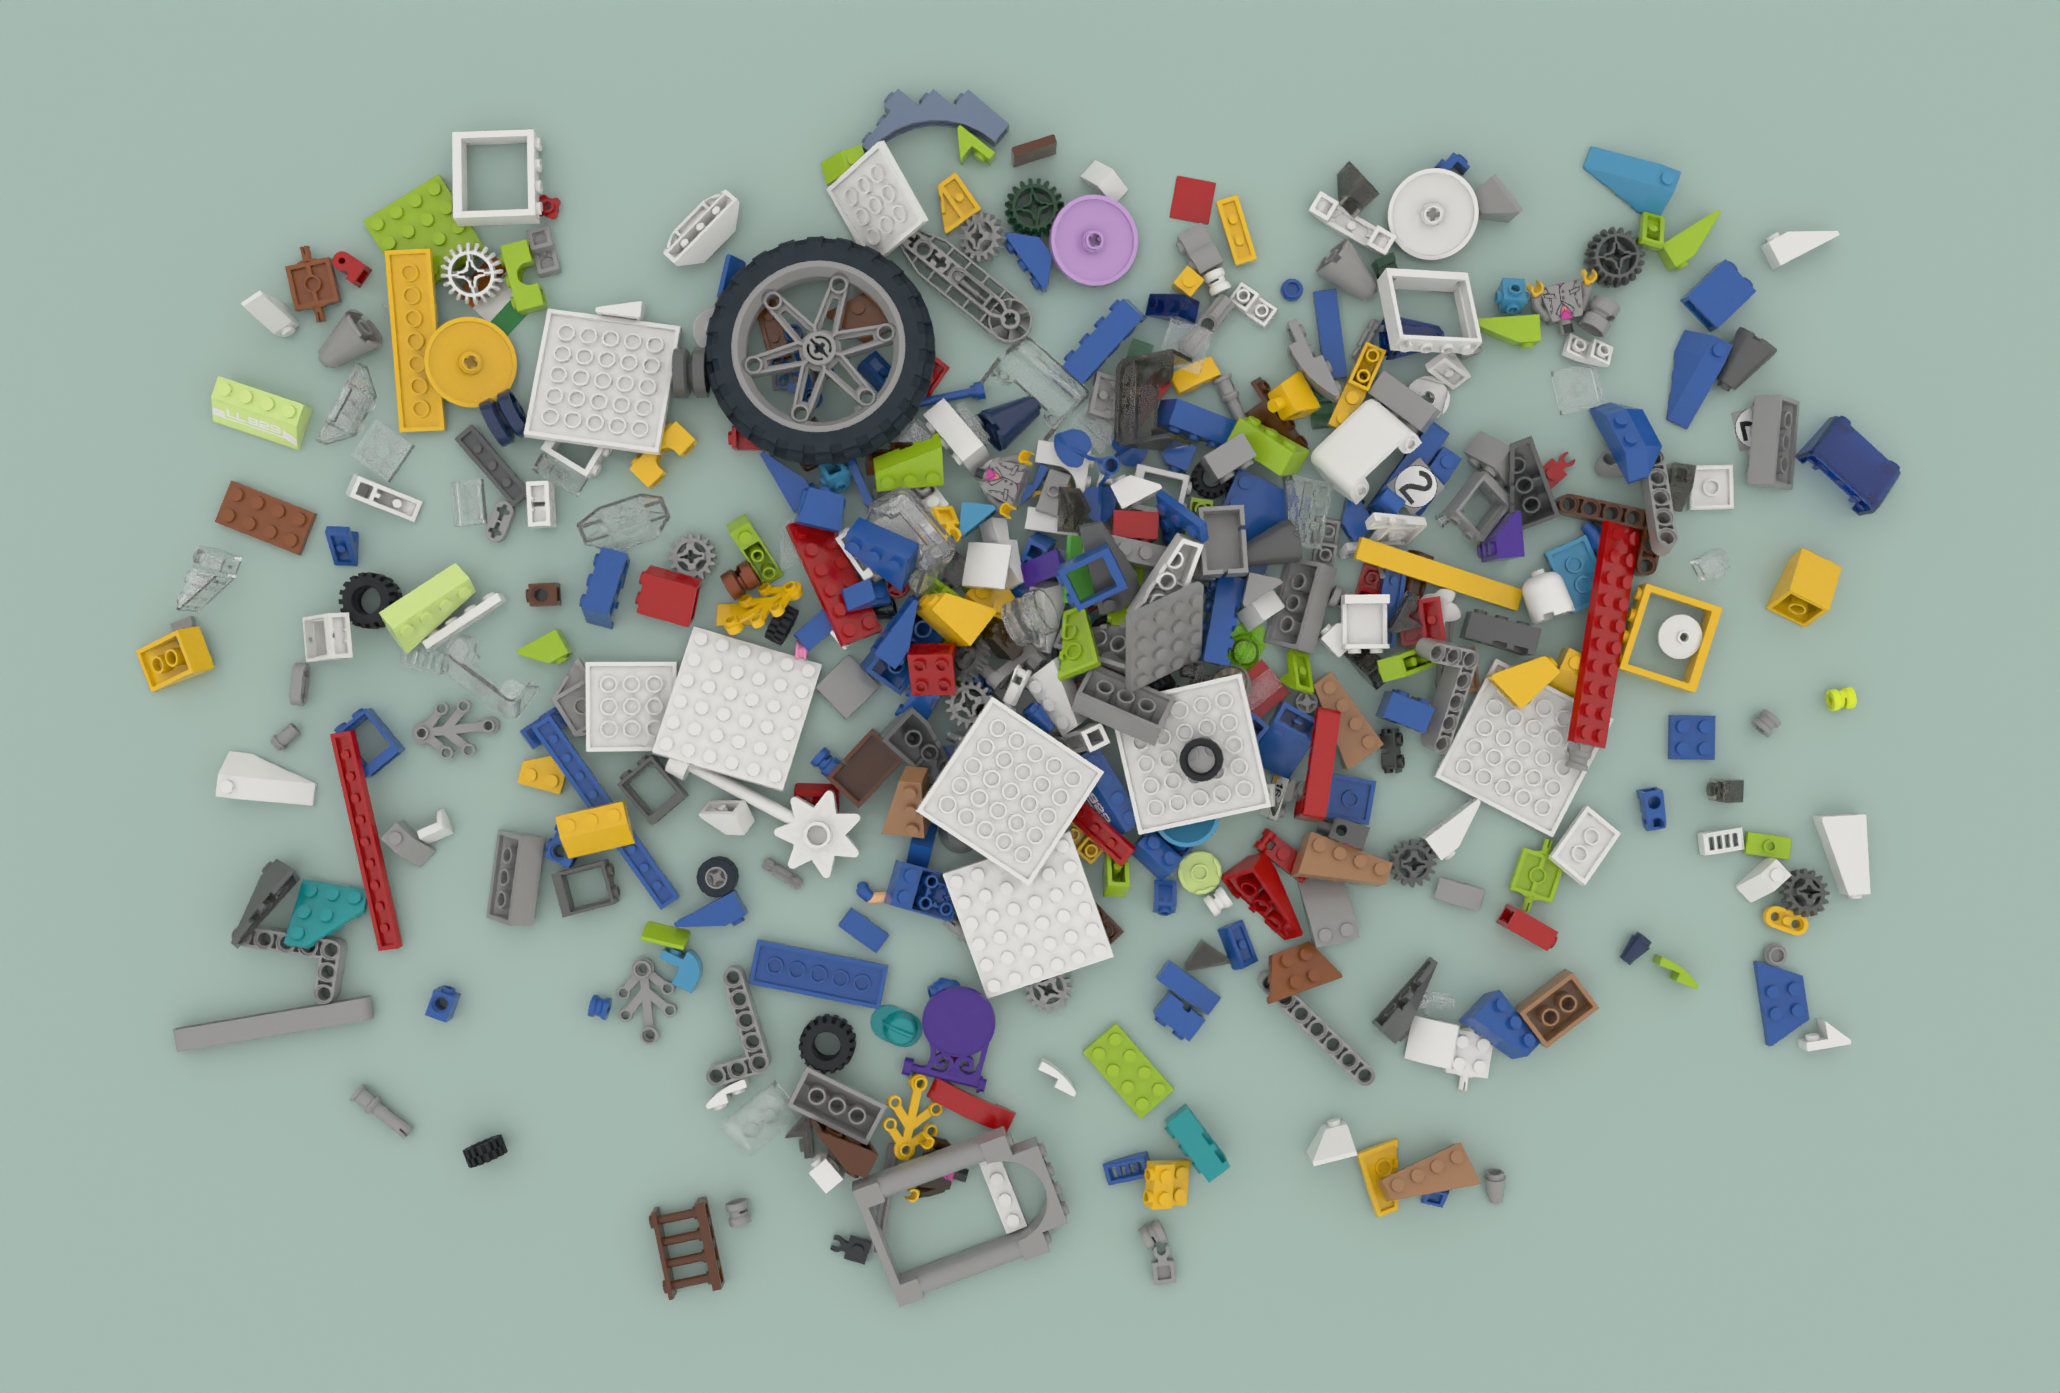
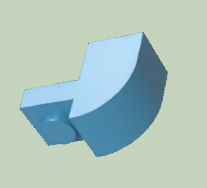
M666 947L659 958L679 967L671 984L692 994L702 977L703 964L701 958L692 949L687 951L684 956L682 955V950Z

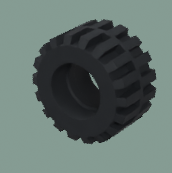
M362 572L358 573V576L353 575L350 577V582L345 581L343 586L346 588L345 590H340L339 593L343 595L342 599H338L339 604L343 605V608L340 609L341 613L349 612L352 624L361 628L379 629V627H386L379 612L403 597L402 593L397 591L399 586L393 584L394 580L382 574ZM373 587L378 591L381 601L379 608L374 613L368 614L362 607V596L366 590Z
M825 1014L822 1017L819 1015L813 1021L811 1020L804 1028L799 1039L800 1044L798 1048L801 1050V1059L806 1061L804 1064L806 1066L810 1065L813 1069L819 1070L823 1074H826V1072L832 1074L838 1069L839 1071L842 1070L850 1062L856 1048V1034L852 1031L853 1027L851 1024L848 1025L846 1023V1019L843 1018L841 1020L835 1014L834 1016ZM829 1032L837 1036L841 1044L838 1053L824 1055L819 1052L815 1046L817 1035Z

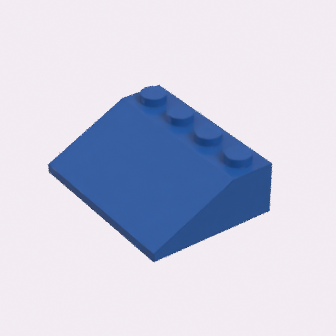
M1239 468L1233 476L1231 486L1221 506L1244 505L1245 526L1240 530L1246 529L1247 542L1280 521L1288 519L1297 496ZM1268 565L1250 566L1248 570L1251 573L1264 575Z

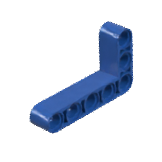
M1435 422L1431 424L1425 434L1421 432L1418 437L1422 443L1414 451L1404 455L1370 501L1367 508L1372 512L1397 514L1406 501L1390 490L1387 484L1418 458H1421L1428 465L1450 433Z

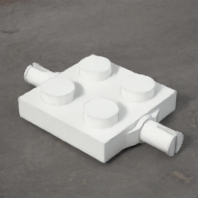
M1469 1026L1461 1028L1459 1031L1452 1069L1443 1068L1445 1073L1460 1076L1458 1089L1462 1091H1467L1469 1078L1480 1077L1488 1079L1493 1050L1491 1042L1483 1036H1478L1474 1033L1475 1030Z

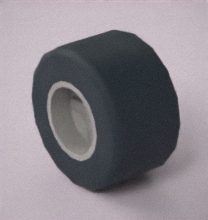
M717 856L702 863L696 878L697 884L703 893L717 898L733 891L738 883L739 874L734 862L726 857Z

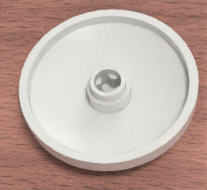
M1441 168L1424 169L1408 176L1394 191L1388 207V225L1390 232L1397 236L1395 242L1406 253L1424 260L1443 259L1461 250L1473 236L1479 218L1478 201L1469 183L1455 172Z

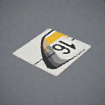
M1272 774L1269 783L1275 784V806L1261 809V815L1277 820L1289 779Z

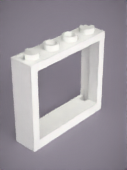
M534 129L452 132L453 219L459 227L540 224L543 205L542 202H539V194L543 193L542 181L539 180V173H542L543 168L542 161L539 159V151H542L541 138L537 137ZM527 143L528 209L468 211L467 145Z
M1386 268L1378 278L1377 283L1390 350L1470 355L1482 344L1468 273ZM1395 289L1454 292L1463 337L1403 335Z

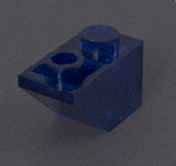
M1150 294L1145 315L1176 323L1195 324L1200 302L1184 294Z

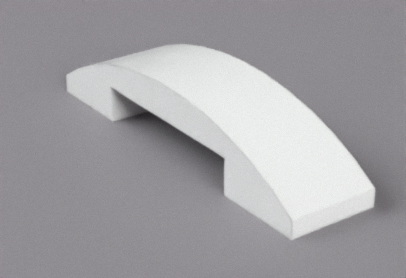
M1321 191L1319 192L1308 210L1313 216L1354 243L1379 255L1385 256L1397 237L1396 235L1379 225L1375 227L1338 205L1339 202Z

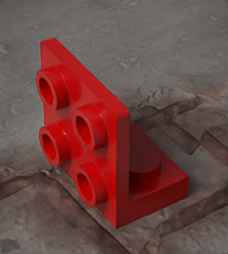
M956 643L911 644L907 659L911 694L913 696L956 694L953 661L957 652Z

